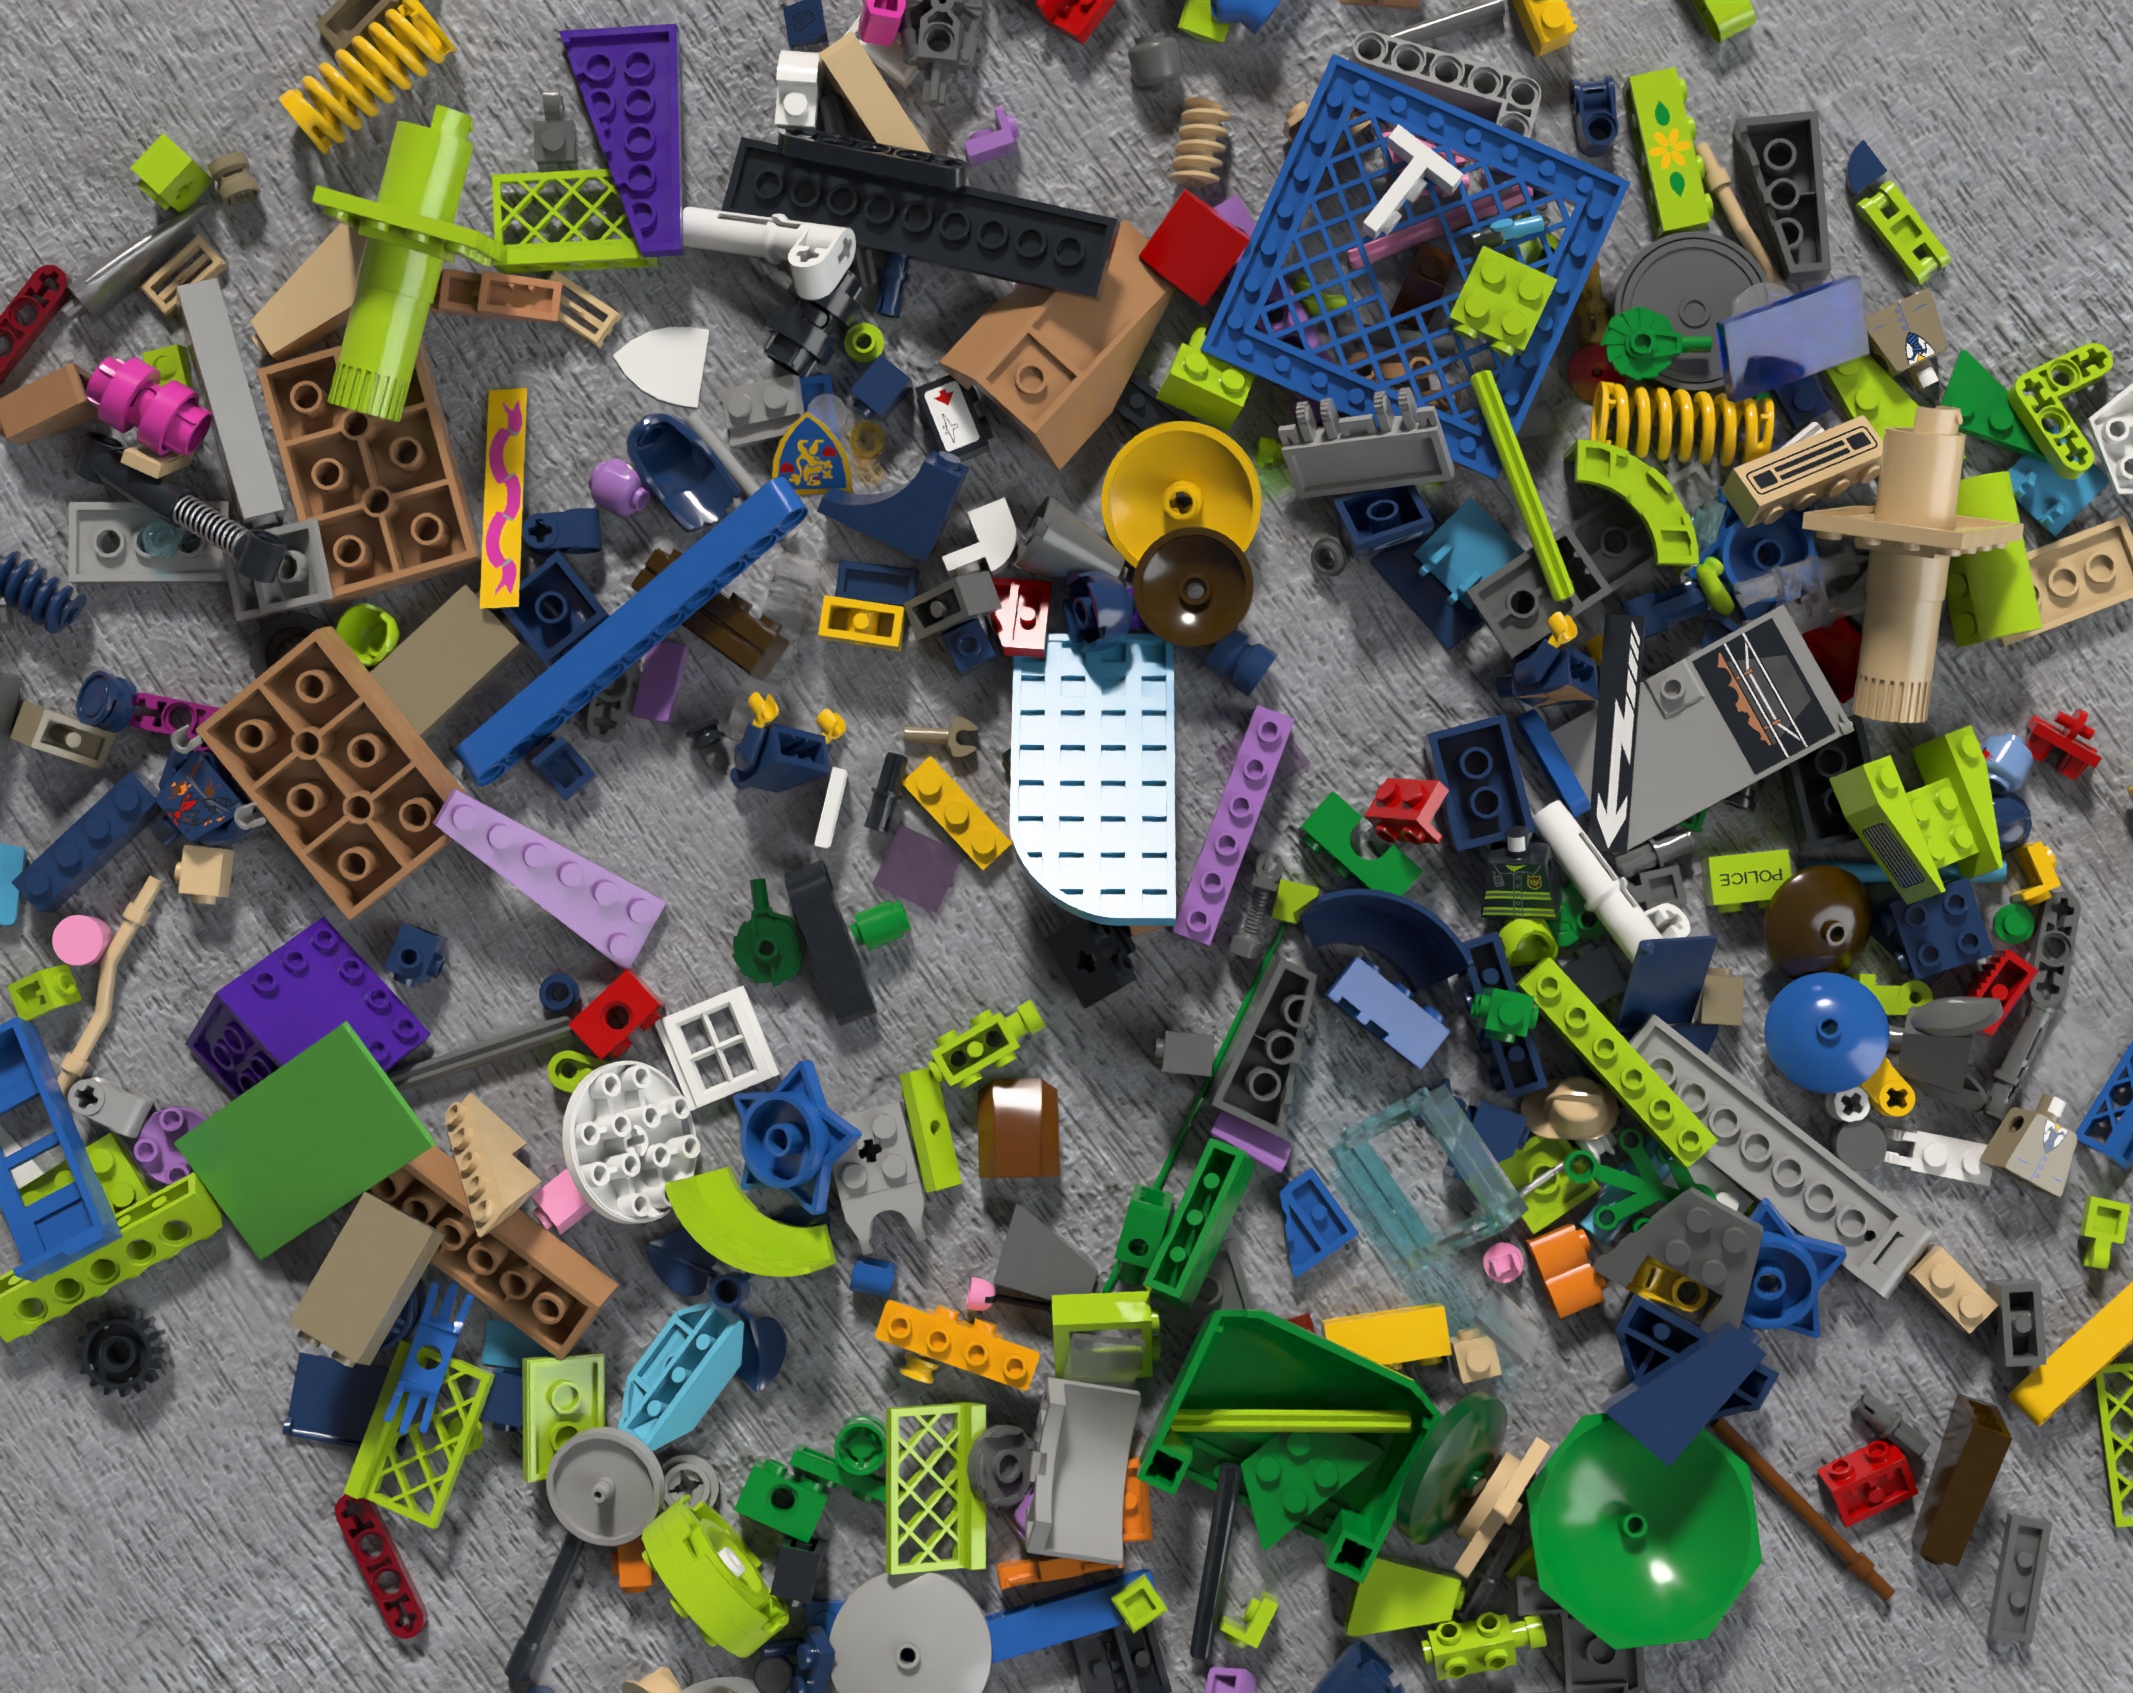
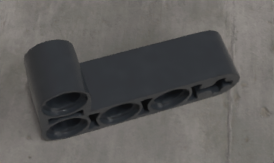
M820 860L785 873V886L790 902L838 1024L842 1026L877 1013L878 1010L873 994L837 904L834 888L824 861Z

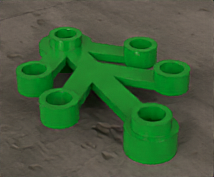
M1627 1127L1620 1130L1616 1141L1619 1148L1629 1154L1640 1177L1597 1164L1595 1157L1583 1150L1570 1152L1563 1161V1171L1566 1177L1573 1182L1587 1183L1594 1179L1635 1193L1612 1206L1601 1205L1594 1210L1593 1222L1598 1228L1603 1230L1615 1228L1623 1218L1658 1200L1666 1203L1671 1202L1690 1186L1717 1200L1714 1192L1708 1186L1694 1182L1687 1168L1679 1167L1673 1159H1664L1662 1156L1663 1148L1658 1144L1655 1149V1155L1661 1163L1668 1164L1679 1189L1663 1185L1642 1145V1134L1635 1128ZM1628 1132L1634 1133L1637 1138L1636 1144L1631 1148L1626 1147L1623 1143V1137ZM1578 1158L1583 1159L1586 1163V1169L1581 1174H1576L1572 1170V1163ZM1604 1210L1611 1211L1613 1215V1220L1608 1225H1602L1599 1221V1215ZM1646 1217L1635 1220L1631 1228L1632 1233L1638 1231L1640 1224L1651 1220Z

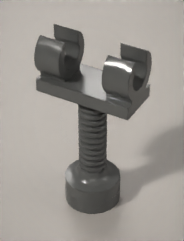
M1265 850L1260 852L1255 860L1256 872L1253 871L1251 877L1252 885L1255 886L1254 896H1252V904L1249 905L1251 908L1247 912L1246 923H1244L1245 927H1243L1244 931L1239 935L1232 936L1229 947L1230 952L1251 959H1260L1264 943L1258 940L1257 934L1261 925L1259 922H1262L1261 918H1263L1264 907H1266L1267 895L1270 894V890L1277 891L1278 879L1283 872V865L1279 854L1277 855L1274 869L1268 871L1262 868L1266 855H1264Z

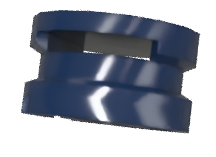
M100 670L93 672L84 681L77 697L76 712L78 719L83 724L92 727L98 725L100 729L111 733L120 732L128 725L135 712L136 706L131 705L132 697H137L136 686L132 681L121 677H114V675Z

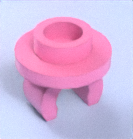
M1495 1243L1486 1250L1483 1256L1484 1271L1496 1282H1511L1523 1270V1256L1519 1249L1510 1243Z

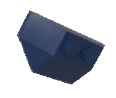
M1636 1293L1633 1295L1615 1327L1627 1378L1630 1383H1633L1708 1334L1701 1330L1700 1325ZM1760 1362L1710 1420L1746 1411L1760 1410L1780 1374Z

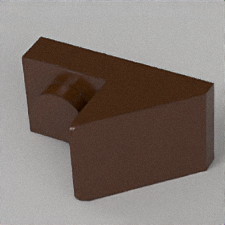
M1422 242L1420 243L1391 310V318L1441 298L1455 264L1453 255ZM1436 308L1421 314L1426 329ZM1415 316L1399 322L1420 331Z

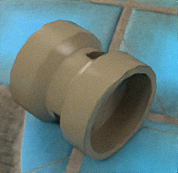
M242 152L223 155L208 165L212 179L219 183L220 189L218 194L224 206L231 207L247 203L256 198L261 192L257 180L250 177L248 172L250 164L246 155Z

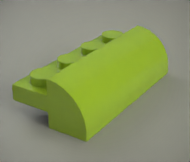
M2009 471L1961 479L1956 515L2020 523ZM2023 536L2022 540L2007 542L2006 548H1992L1991 551L1976 550L1975 554L1965 553L1960 554V556H1950L1946 598L1948 599L1947 604L1957 648L1968 647L2043 628Z

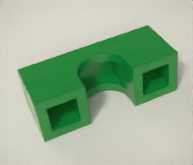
M1331 791L1298 828L1304 833L1300 840L1317 855L1323 850L1334 861L1330 867L1346 881L1353 877L1364 887L1363 889L1380 890L1402 896L1423 870L1394 844L1390 845L1380 857L1374 860H1366L1356 855L1350 844V835L1353 828L1363 817L1339 795Z

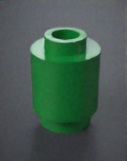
M887 900L855 913L856 922L849 924L858 947L865 944L868 951L904 937V932L912 929L901 900L893 903Z

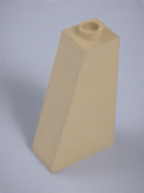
M852 31L819 53L825 78L836 94L841 97L843 104L869 141L931 153Z
M340 223L251 319L250 323L257 332L251 337L264 357L270 354L278 362H283L348 323L358 284L356 279L367 238L357 234L358 230Z

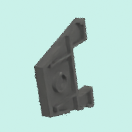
M1690 1186L1651 1216V1221L1635 1233H1629L1620 1240V1245L1607 1255L1602 1254L1594 1262V1271L1626 1288L1646 1256L1650 1255L1719 1294L1700 1322L1702 1331L1709 1334L1727 1321L1738 1329L1741 1325L1763 1236V1226Z
M1514 1575L1518 1616L1560 1613L1565 1690L1535 1693H1638L1646 1690L1644 1647L1614 1650L1540 1590L1538 1579L1524 1575Z

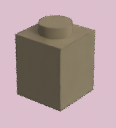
M1709 967L1708 975H1706L1694 1012L1693 1023L1742 1026L1744 977H1732L1733 969Z

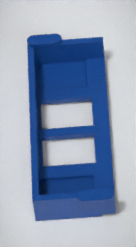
M16 1016L0 1025V1116L41 1095L55 1132L5 1157L0 1144V1206L23 1261L22 1265L13 1270L16 1277L35 1282L123 1236L56 1079L57 1075L36 1025ZM61 1145L75 1181L26 1207L11 1170Z

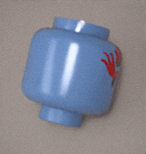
M2010 733L1987 738L1981 750L1987 763L1991 794L2005 795L2007 792L2019 790L2033 763L2032 753L2025 746V741L2019 736Z

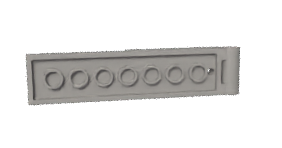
M1650 1014L1628 1043L1718 1140L1702 1157L1722 1171L1728 1179L1759 1203L1763 1198H1768L1790 1227L1798 1234L1845 1246L1847 1257L1840 1264V1267L1862 1282L1879 1297L1887 1300L1936 1236L1658 1016ZM1866 1231H1869V1237L1865 1239L1864 1234Z

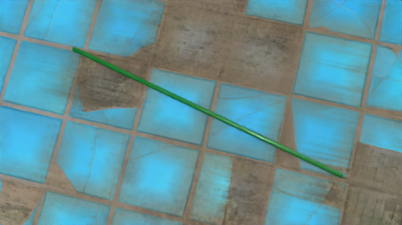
M1286 923L1280 924L1212 1064L1211 1076H1206L1152 1188L1161 1189L1271 957L1275 954L1288 928ZM1120 1260L1116 1261L1101 1293L1111 1292L1117 1280L1121 1265ZM1082 1331L1076 1344L1077 1348L1085 1346L1091 1331Z

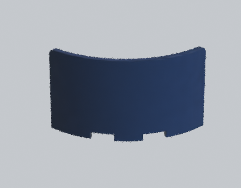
M1345 889L1318 896L1293 913L1309 950L1329 944H1347L1370 948L1378 952L1379 956L1387 960L1398 970L1408 983L1412 993L1448 979L1473 966V961L1467 949L1447 924L1422 905L1394 893L1373 889Z

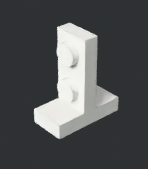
M1399 124L1388 137L1387 147L1409 164L1363 222L1362 231L1374 240L1381 232L1388 235L1402 217L1397 211L1407 199L1412 203L1417 199L1427 185V182L1423 180L1425 176L1450 196L1459 186L1463 177V173Z

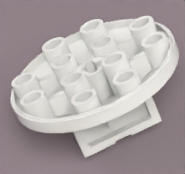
M619 1061L593 1070L585 1076L574 1090L564 1116L562 1132L563 1152L568 1172L575 1187L583 1199L595 1211L612 1221L622 1224L651 1222L670 1213L673 1208L665 1190V1183L694 1176L697 1156L700 1152V1143L696 1137L688 1099L682 1096L673 1082L656 1068L637 1061ZM687 1118L691 1134H683L682 1119Z

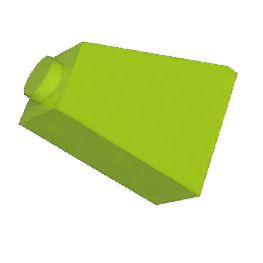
M1378 1552L1364 1583L1362 1584L1354 1580L1343 1629L1346 1635L1356 1637L1450 1621L1453 1611L1461 1609L1465 1587L1460 1585L1461 1579L1455 1572Z

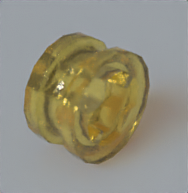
M860 422L850 432L849 442L851 449L859 458L865 460L875 459L884 451L886 445L884 432L874 422ZM864 431H869L871 436L876 433L879 439L873 442L875 448L866 451L865 446H862L861 449L857 446V442L862 440L861 433Z

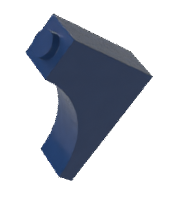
M933 451L924 460L916 476L901 487L878 494H856L832 487L822 497L817 512L926 562L937 547L969 467L961 464V460L951 453L944 451L937 453Z

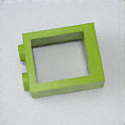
M1149 1291L1052 1295L1055 1378L1074 1381L1153 1377L1152 1360H1160L1159 1335L1152 1336V1332H1160L1159 1308L1150 1307ZM1141 1328V1343L1089 1345L1081 1348L1070 1346V1332Z

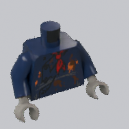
M185 725L174 731L171 735L173 747L167 758L158 785L160 792L155 798L157 804L166 813V816L150 829L164 846H168L181 834L190 843H203L208 847L236 844L253 828L264 825L266 818H254L253 814L257 811L254 807L258 804L248 801L209 752L201 750L194 752L193 749L200 746L204 740L200 735L190 740L187 735L190 726Z

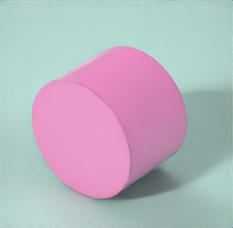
M73 915L63 919L56 926L52 937L54 951L62 961L70 965L82 966L100 963L113 941L112 931L105 921L95 916Z

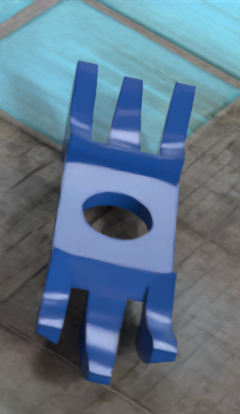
M454 1280L448 1289L437 1318L431 1316L439 1284L432 1282L402 1374L383 1419L391 1422L403 1392L410 1393L399 1429L400 1434L406 1435L422 1397L427 1398L419 1431L427 1432L455 1344L474 1299V1295L467 1293L455 1323L449 1322L459 1283ZM426 1345L436 1346L442 1356L440 1364L430 1370L422 1368L417 1362L418 1351Z

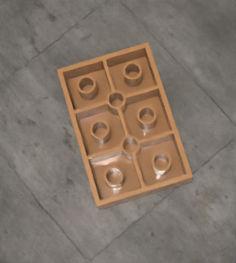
M423 338L421 339L400 422L327 402L342 345L257 369L298 521L318 519L334 598L324 603L330 606H336L480 565L482 562L480 541Z
M333 626L320 628L312 632L195 729L251 800L258 804L259 810L349 921L366 912L454 841L453 838L443 832L433 822L453 787L463 793L465 791Z

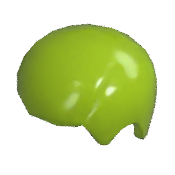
M360 603L349 607L339 618L336 627L337 633L361 663L369 668L378 666L397 648L400 637L396 621L391 614L369 603Z

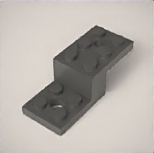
M1614 494L1571 524H1566L1553 533L1574 588V595L1559 602L1553 600L1533 547L1465 592V595L1509 660L1551 633L1547 626V621L1554 613L1562 612L1564 617L1570 615L1573 619L1655 564L1653 544L1648 530L1640 516L1622 498ZM1616 532L1623 537L1625 546L1622 552L1614 554L1606 550L1604 538L1607 533ZM1523 592L1531 597L1533 606L1529 613L1519 614L1512 609L1511 598L1515 593Z

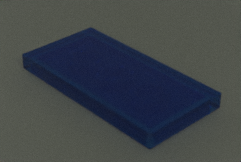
M1856 275L1840 278L1716 323L1726 397L1728 401L1734 403L1870 354L1861 278Z

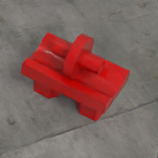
M2077 709L2071 717L2058 711L2053 721L2064 727L2063 730L2034 714L2027 723L2030 732L2025 740V746L2031 751L2033 758L2043 762L2053 745L2057 746L2065 752L2055 768L2074 781L2077 780L2089 765L2096 768L2102 759L2097 754L2096 748L2076 738L2077 735H2080L2090 740L2095 733L2094 729L2085 725L2088 713L2082 709Z

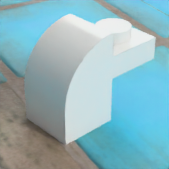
M781 50L776 76L778 84L774 123L776 128L799 127L816 131L818 100L822 98L824 75L819 53Z
M1005 497L967 512L978 543L942 556L949 577L955 574L960 577L981 571L979 565L985 562L993 577L1004 570L1011 562L1016 551L1017 533Z

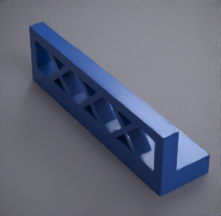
M2133 1040L2075 1132L2077 1142L2104 1155L2113 1165L2127 1171L2133 1161V1099L2129 1105L2115 1109L2112 1097L2117 1089L2132 1086L2133 1089ZM2111 1120L2113 1131L2105 1144L2088 1137L2096 1123Z

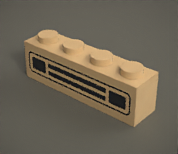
M1862 415L1733 468L1721 491L1747 528L1761 522L1767 525L1794 508L1797 511L1804 510L1818 498L1825 495L1834 497L1845 491L1849 485L1859 481L1865 484L1875 479L1880 474L1883 441L1866 417Z

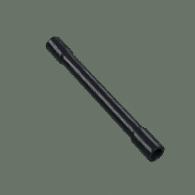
M570 1531L567 1533L524 1633L518 1639L504 1670V1673L513 1680L527 1681L541 1649L543 1637L586 1541L576 1537Z

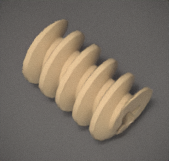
M1189 97L1184 101V106L1187 110L1181 116L1184 126L1180 127L1178 131V137L1182 141L1178 142L1175 147L1178 157L1174 158L1172 162V168L1176 172L1172 173L1169 179L1173 183L1183 186L1206 187L1207 184H1215L1220 181V177L1211 173L1210 169L1222 168L1223 162L1213 157V153L1225 152L1226 146L1217 142L1216 138L1228 137L1229 131L1219 126V122L1231 121L1232 115L1223 111L1222 106L1213 100Z

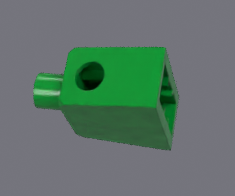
M1135 1183L1114 1256L1115 1259L1121 1261L1117 1279L1132 1285H1140L1144 1269H1150L1162 1241L1174 1194ZM1134 1239H1142L1146 1243L1139 1244Z

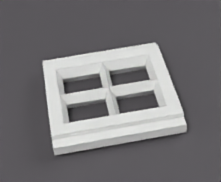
M744 985L669 1015L655 1023L683 1095L690 1103V1111L780 1074ZM729 1007L740 1035L719 1043L708 1015ZM701 1018L712 1046L691 1054L680 1026ZM743 1042L754 1070L733 1078L722 1050ZM715 1054L726 1082L705 1089L695 1061Z

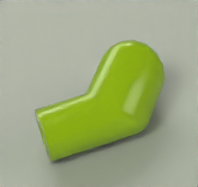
M1306 273L1296 278L1293 286L1294 294L1311 288ZM1320 292L1327 312L1347 305L1345 295H1325L1323 292ZM1314 295L1299 300V303L1308 313L1321 315Z
M1707 557L1703 564H1698L1696 577L1710 605L1717 612L1725 616L1734 609V602L1718 578L1724 572V566L1718 559Z

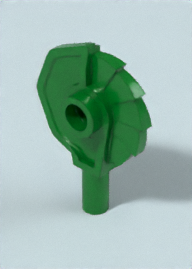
M1638 306L1615 315L1610 319L1600 347H1606L1607 363H1611L1614 370L1621 377L1625 375L1629 379L1640 382L1641 379L1658 377V373L1665 370L1672 363L1670 359L1680 356L1681 353H1710L1712 350L1711 336L1682 337V333L1674 332L1666 316Z

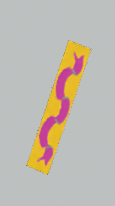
M527 388L489 390L480 609L519 607Z

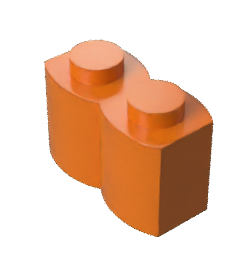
M1568 1222L1525 1240L1550 1305L1558 1318L1561 1319L1605 1300L1601 1290L1606 1289L1607 1284L1604 1276L1594 1271V1267H1591L1586 1253L1592 1251V1248L1583 1228L1576 1230L1575 1226Z

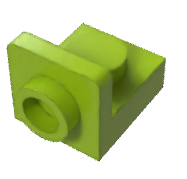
M68 964L37 971L7 986L19 1018L28 1022L60 1007L75 1004L82 999Z
M1262 1590L1258 1599L1252 1597L1242 1615V1620L1246 1621L1245 1626L1223 1615L1220 1621V1630L1225 1632L1224 1639L1243 1649L1246 1648L1247 1644L1257 1649L1279 1606L1277 1597Z

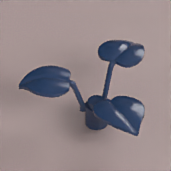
M796 1207L783 1211L772 1219L796 1226L827 1224L831 1239V1217L827 1212L811 1215L803 1207ZM685 1228L675 1230L659 1239L648 1242L645 1245L648 1259L657 1275L671 1290L684 1296H696L702 1294L710 1282L712 1301L717 1306L731 1308L733 1313H739L746 1318L747 1322L743 1321L742 1361L735 1374L744 1380L755 1392H759L768 1386L783 1366L788 1343L782 1325L775 1318L763 1317L755 1321L754 1315L741 1306V1303L747 1299L750 1293L749 1280L757 1274L729 1272L719 1277L718 1272L711 1269L716 1264L717 1258L696 1242Z

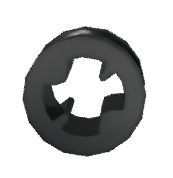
M718 718L701 723L685 733L687 738H691L694 741L692 746L694 752L712 746L726 738L725 732L718 730V725L720 724Z

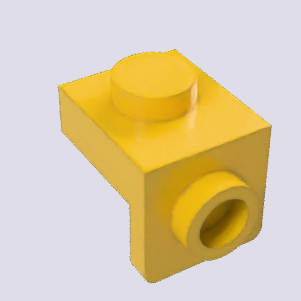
M2042 841L2029 842L2016 848L2015 851L2031 886L2010 894L2013 902L2027 901L2028 906L2051 898L2049 890L2061 886L2054 870L2057 868V861L2048 846H2044Z

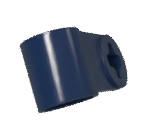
M1608 75L1604 76L1601 81L1580 83L1578 79L1571 80L1569 84V100L1571 112L1574 116L1577 145L1584 155L1595 158L1603 156L1612 146L1619 128L1613 77ZM1599 128L1604 131L1607 139L1602 141L1595 140L1590 136L1588 130Z
M577 508L563 512L537 513L528 517L522 527L524 540L532 551L539 555H553L557 551L562 554H591L602 551L598 509ZM545 526L549 533L552 534L545 535V542L540 543L536 536L533 535L539 534L540 527Z

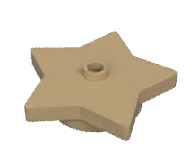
M1536 1437L1521 1459H1518L1508 1451L1505 1453L1456 1531V1534L1469 1543L1453 1570L1468 1578L1503 1523L1511 1525L1523 1506L1517 1500L1549 1450V1444Z

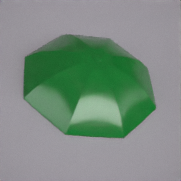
M1608 1414L1583 1415L1526 1491L1539 1589L1614 1650L1708 1638L1762 1563L1749 1466L1704 1428L1669 1467Z

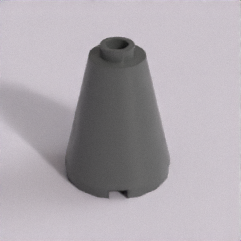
M1047 496L1028 523L1027 527L1030 529L1025 540L1020 539L1012 565L1022 571L1064 582L1072 574L1090 571H1103L1112 574L1123 582L1128 572V568L1124 566L1125 557L1061 501L1052 496Z

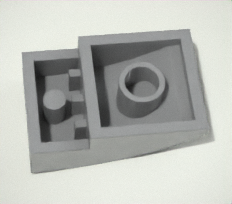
M317 518L265 530L280 536L288 543L274 583H262L241 575L235 569L237 562L234 558L222 550L236 621L255 620L334 599Z

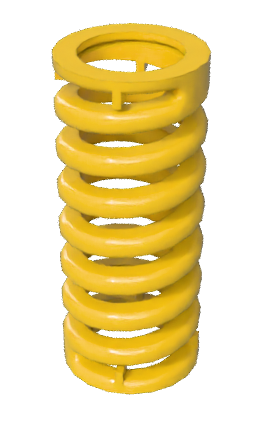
M402 0V5L397 8L398 11L388 9L385 12V20L395 37L377 22H372L368 26L369 34L379 51L362 36L352 38V47L365 68L348 51L338 49L335 52V59L349 82L329 63L322 62L318 66L319 74L333 96L312 76L302 78V86L318 111L304 99L305 97L298 88L287 90L278 97L285 109L325 156L329 154V148L333 146L328 138L338 144H342L346 139L345 131L336 116L352 130L357 131L362 128V119L352 102L367 116L376 117L378 115L379 107L368 88L384 103L392 104L395 101V93L384 74L404 91H408L412 87V81L399 59L417 76L422 78L428 75V66L415 45L437 64H442L445 60V55L449 52L455 53L458 51L418 0ZM407 15L410 18L413 25L405 18Z
M1600 381L1597 385L1592 405L1589 440L1611 444V440H1606V437H1611L1612 429H1607L1611 411L1616 404L1617 427L1614 446L1627 450L1629 428L1637 405L1638 432L1635 454L1638 458L1643 459L1648 454L1651 426L1657 408L1659 409L1660 425L1656 456L1659 460L1665 461L1669 457L1672 429L1679 409L1681 432L1678 444V460L1682 463L1688 462L1691 458L1694 427L1700 410L1702 414V434L1699 446V461L1701 464L1708 465L1712 461L1715 430L1721 413L1723 414L1724 432L1720 449V463L1722 466L1729 467L1734 461L1737 429L1743 413L1746 434L1744 442H1739L1737 445V450L1742 451V465L1770 453L1774 430V404L1771 398L1765 397L1757 401L1747 395H1743L1734 402L1730 395L1721 393L1712 400L1710 394L1700 391L1691 399L1689 393L1684 389H1678L1669 396L1668 391L1663 387L1653 389L1648 395L1646 388L1642 385L1633 386L1628 393L1620 383ZM1762 424H1764L1763 440L1760 442Z

